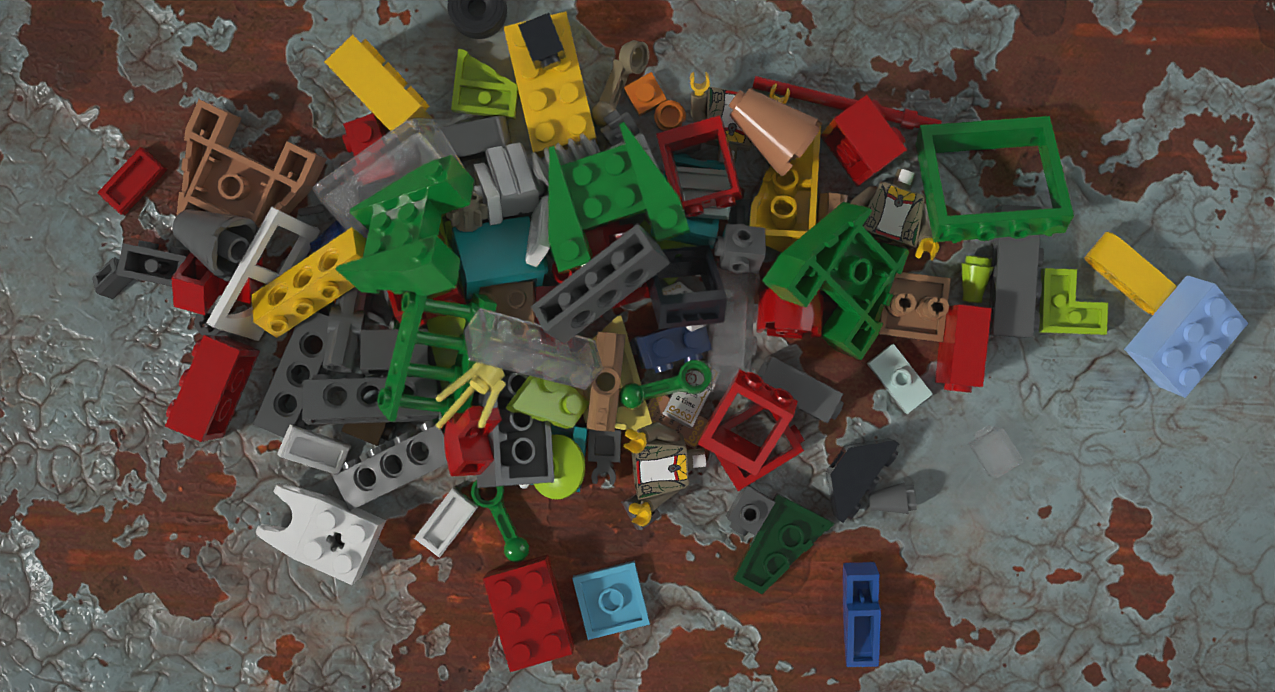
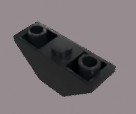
M885 438L843 446L826 470L833 516L844 523L847 518L851 520L857 514L861 507L859 501L865 492L871 493L880 480L877 476L884 466L889 467L898 455V451H896V448L899 446L898 442Z

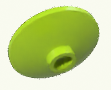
M555 434L551 435L554 482L533 485L547 498L564 499L574 494L582 484L585 475V459L582 450L573 439L565 435Z

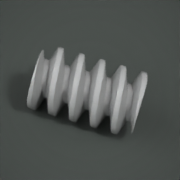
M582 133L580 134L581 144L577 145L572 138H569L567 150L560 143H557L556 148L560 152L563 165L600 153L595 139L589 140ZM544 148V159L542 160L535 152L532 153L533 171L544 193L546 185L549 187L548 148Z

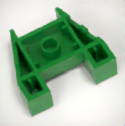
M624 122L619 124L625 144L564 165L559 150L555 146L549 147L548 240L559 273L564 274L580 269L593 259L586 231L646 211L648 212L658 243L690 233L679 196Z
M452 155L419 166L352 207L349 213L369 230L363 258L337 265L336 271L360 292L379 293L380 290H391L395 294H405L406 291H414L417 295L427 296L455 288L461 259L438 237L442 214L470 205L474 178Z
M842 202L784 250L762 281L781 299L806 308L821 287L838 304L822 327L821 337L835 351L862 360L879 335L883 324L879 322L884 305L889 306L893 295L889 293L896 273H902L909 251L894 245L878 243L863 227L872 210L868 207Z

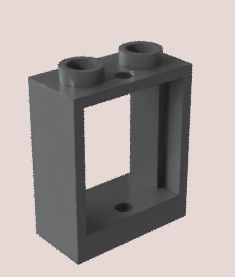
M766 356L757 373L768 385L776 389L781 388L788 391L798 401L797 409L820 421L828 423L830 418L835 420L843 407L844 402L840 401L843 393L774 357Z

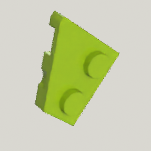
M458 49L451 105L452 112L490 117L505 116L507 119H516L519 96L517 84L501 76L485 63H481L465 50Z
M543 360L538 363L506 406V409L514 413L521 412L532 416L531 418L542 422L549 421L555 426L569 429L575 426L589 406V402L548 360Z

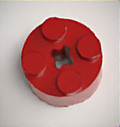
M769 287L760 291L756 332L761 334L767 329V336L802 339L803 333L812 332L811 338L821 337L824 296L820 294V289L807 308L781 299Z

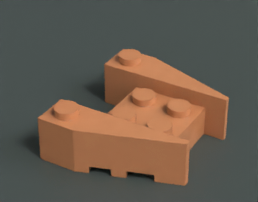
M199 99L185 129L184 140L187 141L185 158H182L181 170L184 173L182 192H179L177 215L187 209L200 211L202 208L208 212L247 217L253 220L257 227L260 228L271 207L288 215L314 188L327 159L299 145L286 142L275 168L272 169L228 148L241 121V117Z

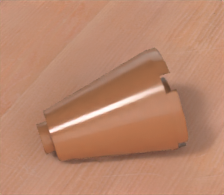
M750 88L746 93L739 90L728 105L732 109L729 116L772 168L781 176H784L792 168L793 165L790 164L792 159L795 160L797 157L800 158L819 132V127L823 124L810 115Z

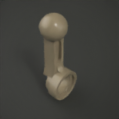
M632 40L625 43L620 50L619 60L614 59L613 67L600 101L593 107L591 112L592 120L596 125L600 127L607 125L603 118L616 110L629 74H640L646 68L649 60V49L645 42Z

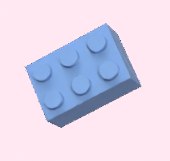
M1187 275L1124 350L1158 387L1186 398L1248 325V322L1215 283Z

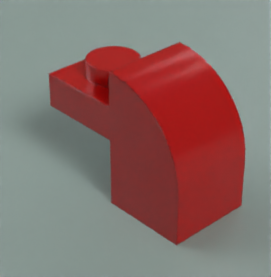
M473 406L468 408L465 413H455L447 421L444 434V448L451 477L481 475L494 461L488 435L501 421L498 408L492 409L484 428L478 426L484 410L483 406Z

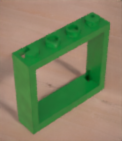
M1050 116L920 125L915 146L933 242L952 241V243H957L961 240L972 239L989 241L1000 237L1020 239L1028 235L1045 234L1046 236H1052L1056 233L1066 232L1074 217ZM1038 146L1051 199V209L947 215L936 153Z

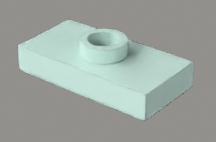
M894 344L889 345L867 362V365L906 414L933 395Z

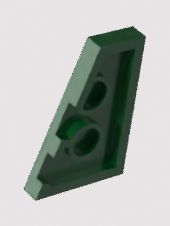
M776 493L773 499L775 504L757 535H754L733 579L763 594L790 568V565L801 554L810 549L814 542L835 523Z

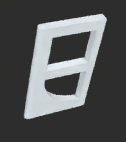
M271 207L210 315L207 324L213 328L259 341L265 330L253 322L252 307L236 314L228 315L248 277L268 284L304 260L320 232L318 227H313ZM277 226L300 235L279 273L256 265Z

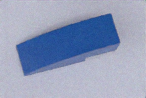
M875 562L843 563V621L847 667L879 666L881 609L879 606L880 574Z

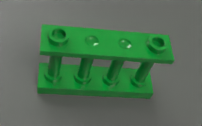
M414 291L405 292L402 298L403 315L385 388H382L378 395V407L388 421H396L399 407L441 412V417L444 416L470 386V380L444 400L438 402L436 398L402 394L406 377L413 376L449 381L450 386L469 371L477 360L482 361L497 303L488 296L473 293L471 302L464 305L428 299L427 296L417 295ZM423 312L465 318L466 323L463 334L457 337L418 331ZM420 344L457 350L455 365L451 368L410 363L414 345ZM473 394L456 413H465L470 408Z

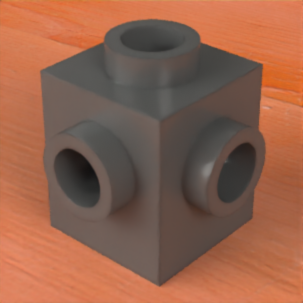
M726 224L722 236H717L715 241L714 253L715 256H720V269L730 270L735 273L748 272L758 274L766 255L765 228L746 226L744 224Z

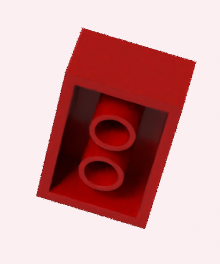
M865 95L836 116L820 135L857 187L907 150L903 145L906 141L902 133L896 127H890L884 119L886 114L883 107L877 100L873 99L871 101L868 95Z
M203 335V338L196 342L192 350V357L194 359L190 368L186 369L180 378L179 387L181 389L179 394L167 408L166 417L168 419L165 427L200 442L223 438L260 350L227 336Z
M548 554L486 573L483 577V582L510 672L573 654L575 644Z

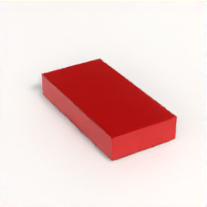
M139 147L97 193L120 215L125 216L167 169L145 148Z

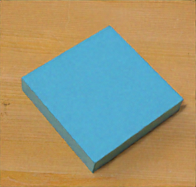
M635 561L573 576L572 579L588 640L650 625Z

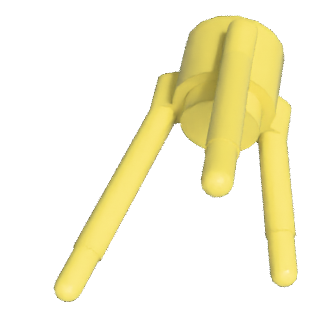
M489 359L477 360L469 371L436 397V400L441 402L470 380V386L439 420L436 427L441 429L475 391L484 395L491 391L478 423L480 428H484L499 393L506 385L501 380L505 375L503 370Z

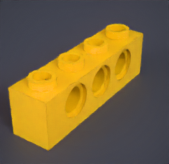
M351 227L253 293V322L278 338L354 288V285L336 271V266L363 258L367 239Z

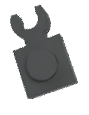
M589 429L588 461L597 462V467L592 472V482L597 484L598 474L604 471L610 475V484L614 485L616 472L611 467V462H620L621 429H615V432Z

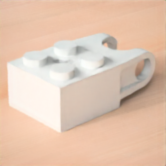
M277 484L273 492L290 506L292 521L288 527L267 524L258 525L256 534L262 540L294 560L350 585L358 581L364 572L386 520L359 508L349 511L344 501L330 495L320 494L292 485ZM340 533L342 535L341 541L345 544H338L335 535Z

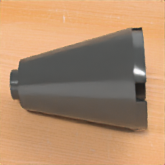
M187 209L176 216L172 230L174 236L216 277L230 281L259 227H257L253 220L247 217ZM262 252V254H261L259 260L257 261V263H259V261L261 260L262 255H263V252Z

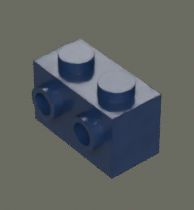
M705 326L693 332L686 327L666 328L632 338L641 369L654 368L655 373L674 368L672 362L681 359L684 360V363L703 359L702 353L712 350Z

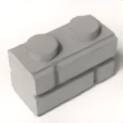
M520 142L506 145L505 148L502 146L488 148L485 151L486 164L500 195L502 216L509 217L518 215L519 212L523 214L534 212L539 204V197L544 196V190L542 191L537 179L534 178L532 154L526 155L524 146Z

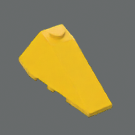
M821 126L819 127V132L802 156L791 160L790 164L793 166L784 176L779 175L770 165L769 170L764 175L759 192L751 204L750 226L765 228V245L779 252L786 250L816 225Z

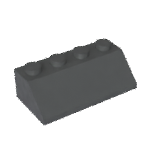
M546 352L484 353L483 359L493 361L503 370L505 375L501 380L506 385L499 393L493 408L499 409L501 421L488 435L494 461L481 475H477V487L554 482L551 422H542L531 418L532 416L521 412L514 413L506 409V406L538 363L546 360ZM475 391L472 398L473 406H483L485 408L491 391H488L485 395Z

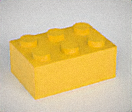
M352 34L324 61L373 114L404 144L432 119L426 112L430 107L429 104L411 85L407 89L404 88L408 83L389 62L384 66L382 65L386 60L366 38L360 42Z

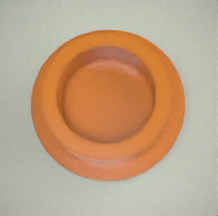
M668 100L658 105L655 110L654 120L660 130L667 131L681 127L682 123L686 121V112L680 103Z

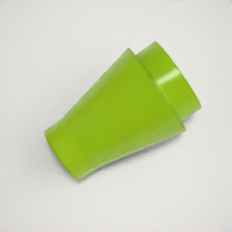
M966 255L965 263H961L962 300L982 303L983 294L994 269L991 266L992 258Z

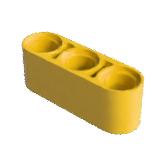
M1105 232L1084 257L1092 268L1150 315H1154L1177 287L1126 242L1110 232Z

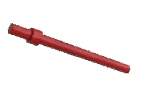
M755 76L752 86L753 89L770 92L772 86L777 84L774 94L785 96L789 88V97L840 110H846L859 101ZM882 106L886 114L884 119L899 123L901 128L913 130L914 127L920 128V125L942 123V120L918 115V111L906 108L904 111Z

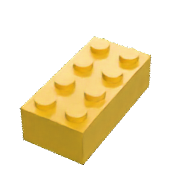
M567 12L550 15L566 58L561 59L560 65L549 70H543L542 67L535 69L518 26L524 22L503 26L532 150L540 158L544 157V148L556 147L557 143H560L567 150L569 138H572L577 145H580V134L582 133L589 140L594 138L598 144Z

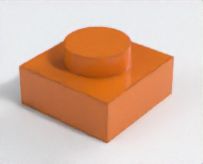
M652 72L624 87V91L639 117L657 108L662 102L667 101Z

